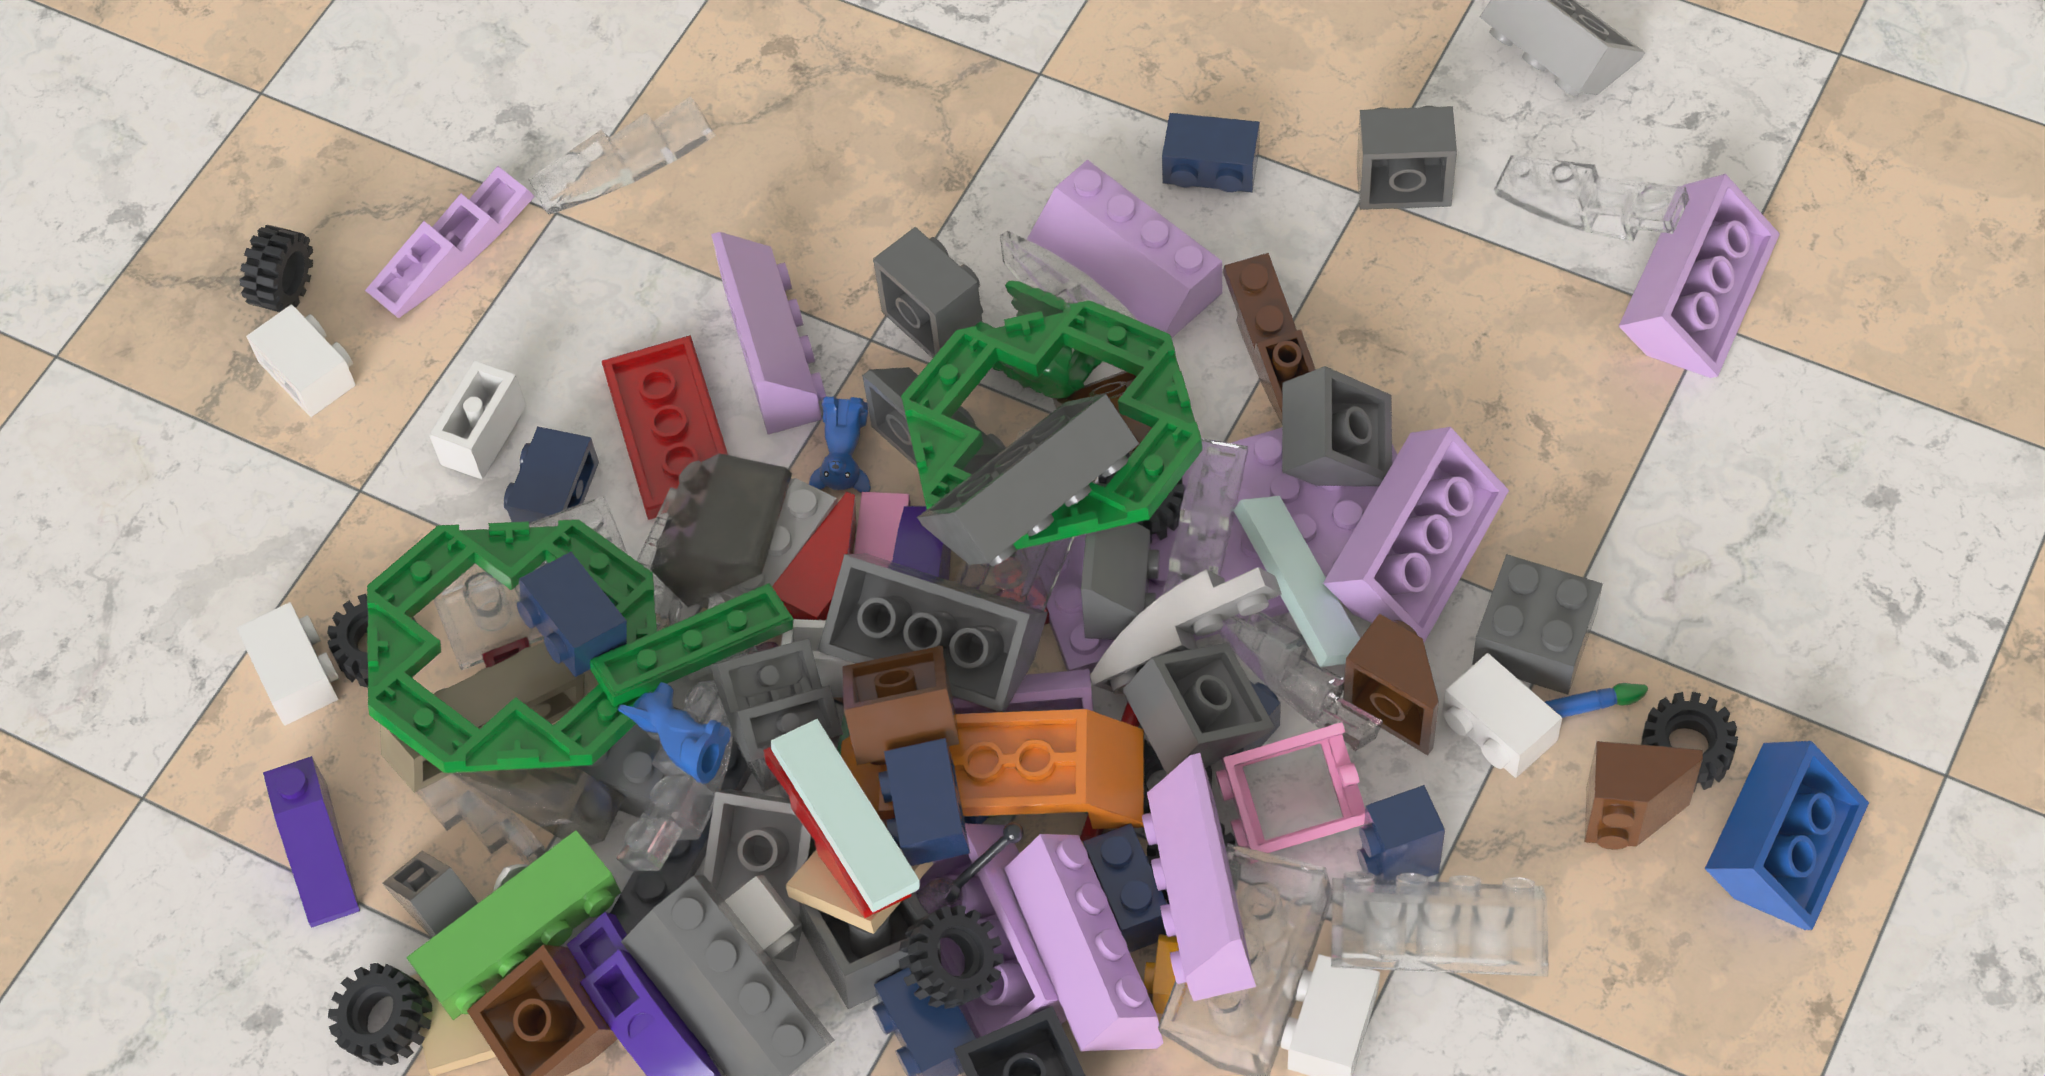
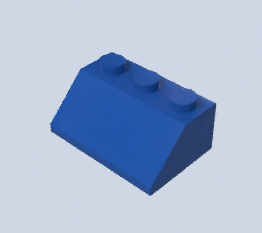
M1812 741L1763 743L1707 862L1705 870L1735 900L1803 930H1813L1869 802Z

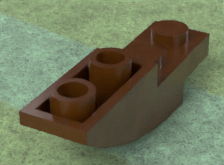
M1265 253L1224 265L1223 275L1238 313L1236 322L1268 399L1282 423L1283 383L1316 369L1301 330L1296 329L1270 255Z

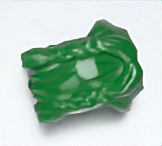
M1014 280L1008 281L1005 284L1007 292L1014 297L1011 304L1014 309L1018 310L1016 316L1042 311L1043 317L1070 311L1069 304L1072 303H1066L1062 297H1057L1051 292L1043 291L1040 288H1032L1023 282ZM981 321L975 325L977 331L994 328ZM1064 345L1039 377L999 360L992 368L996 371H1002L1010 379L1018 381L1023 388H1031L1050 398L1067 399L1078 390L1085 388L1084 382L1102 361L1075 349L1072 352L1071 347Z

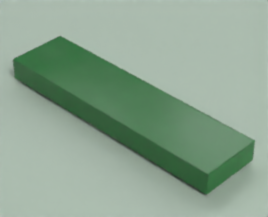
M768 583L590 660V670L612 706L616 707L641 696L643 693L655 690L660 682L671 683L793 629L794 619L771 584Z

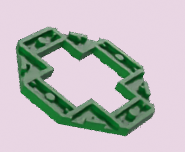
M1090 300L1069 304L1070 311L1043 317L1042 311L1004 319L1005 326L977 331V327L973 326L956 330L901 395L926 508H930L972 475L963 471V469L984 445L982 434L980 431L951 417L995 363L999 360L1039 377L1064 345L1136 375L1137 377L1118 400L1119 413L1150 426L1152 429L1130 455L1127 464L1119 469L1105 488L1093 482L1089 483L1088 485L1092 490L1087 496L1067 507L1065 504L1051 513L1054 521L1048 527L1033 536H1029L1026 533L1014 543V546L1018 550L1149 520L1203 450L1197 422H1195L1190 398L1182 371H1180L1170 334Z
M558 520V526L529 527V521L488 523L489 529L460 530L459 524L438 525L367 585L369 716L442 772L456 773L593 765L636 725L632 719L622 714L618 708L620 705L633 707L639 697L613 707L598 684L554 725L515 697L479 729L412 678L441 653V641L412 620V618L474 564L478 565L507 588L513 590L519 584V578L533 572L543 562L547 561L550 563L572 552L626 619L627 644L656 632L653 572L581 520Z

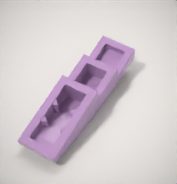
M497 166L470 199L461 193L433 227L423 221L365 291L397 318H400L438 291L469 265L509 226L535 196Z

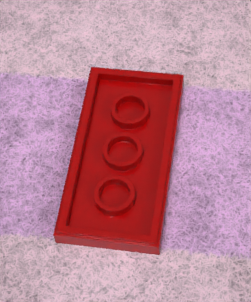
M691 335L601 361L648 520L740 493Z

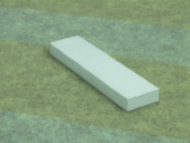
M1272 496L1240 500L1233 511L1265 569L1276 577L1282 593L1280 596L1320 667L1346 664V657L1360 640V637L1338 598L1323 584L1326 577L1281 497Z
M818 719L771 740L772 752L871 911L875 912L919 890V878Z

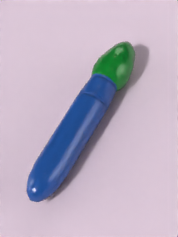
M1618 683L1612 688L1598 689L1597 691L1594 690L1545 701V703L1564 718L1600 710V708L1604 709L1615 704L1621 706L1631 705L1646 695L1648 687L1645 684Z

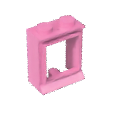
M1342 722L1221 759L1224 769L1216 771L1215 774L1223 800L1233 799L1239 819L1232 820L1230 823L1239 851L1248 848L1250 857L1254 858L1364 825L1365 807L1357 784L1359 783V777L1354 763H1351L1342 735L1345 733ZM1320 744L1343 817L1265 840L1243 767Z

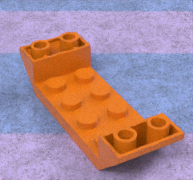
M1088 709L956 714L959 744L949 746L954 760L964 816L1088 812L1093 829L1120 828L1128 824H1132L1133 828L1144 827L1142 815L1144 814L1143 729ZM849 736L842 741L841 757L887 828V819L895 818L893 802H884L879 781V772L887 771L886 764L873 765L871 763L857 765Z

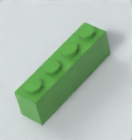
M575 830L406 958L452 1020H455L461 1014H468L467 1010L542 945L561 946L570 938L573 929L589 917H598L606 912L614 903L615 897L621 894V891L609 869L578 831Z

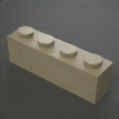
M543 641L533 647L521 650L516 655L492 667L481 669L475 675L449 688L440 689L434 695L479 729L515 697L552 724L560 720L584 698L585 674L582 673L575 677L564 662L556 663L548 653ZM380 724L381 755L414 793L453 774L442 772Z

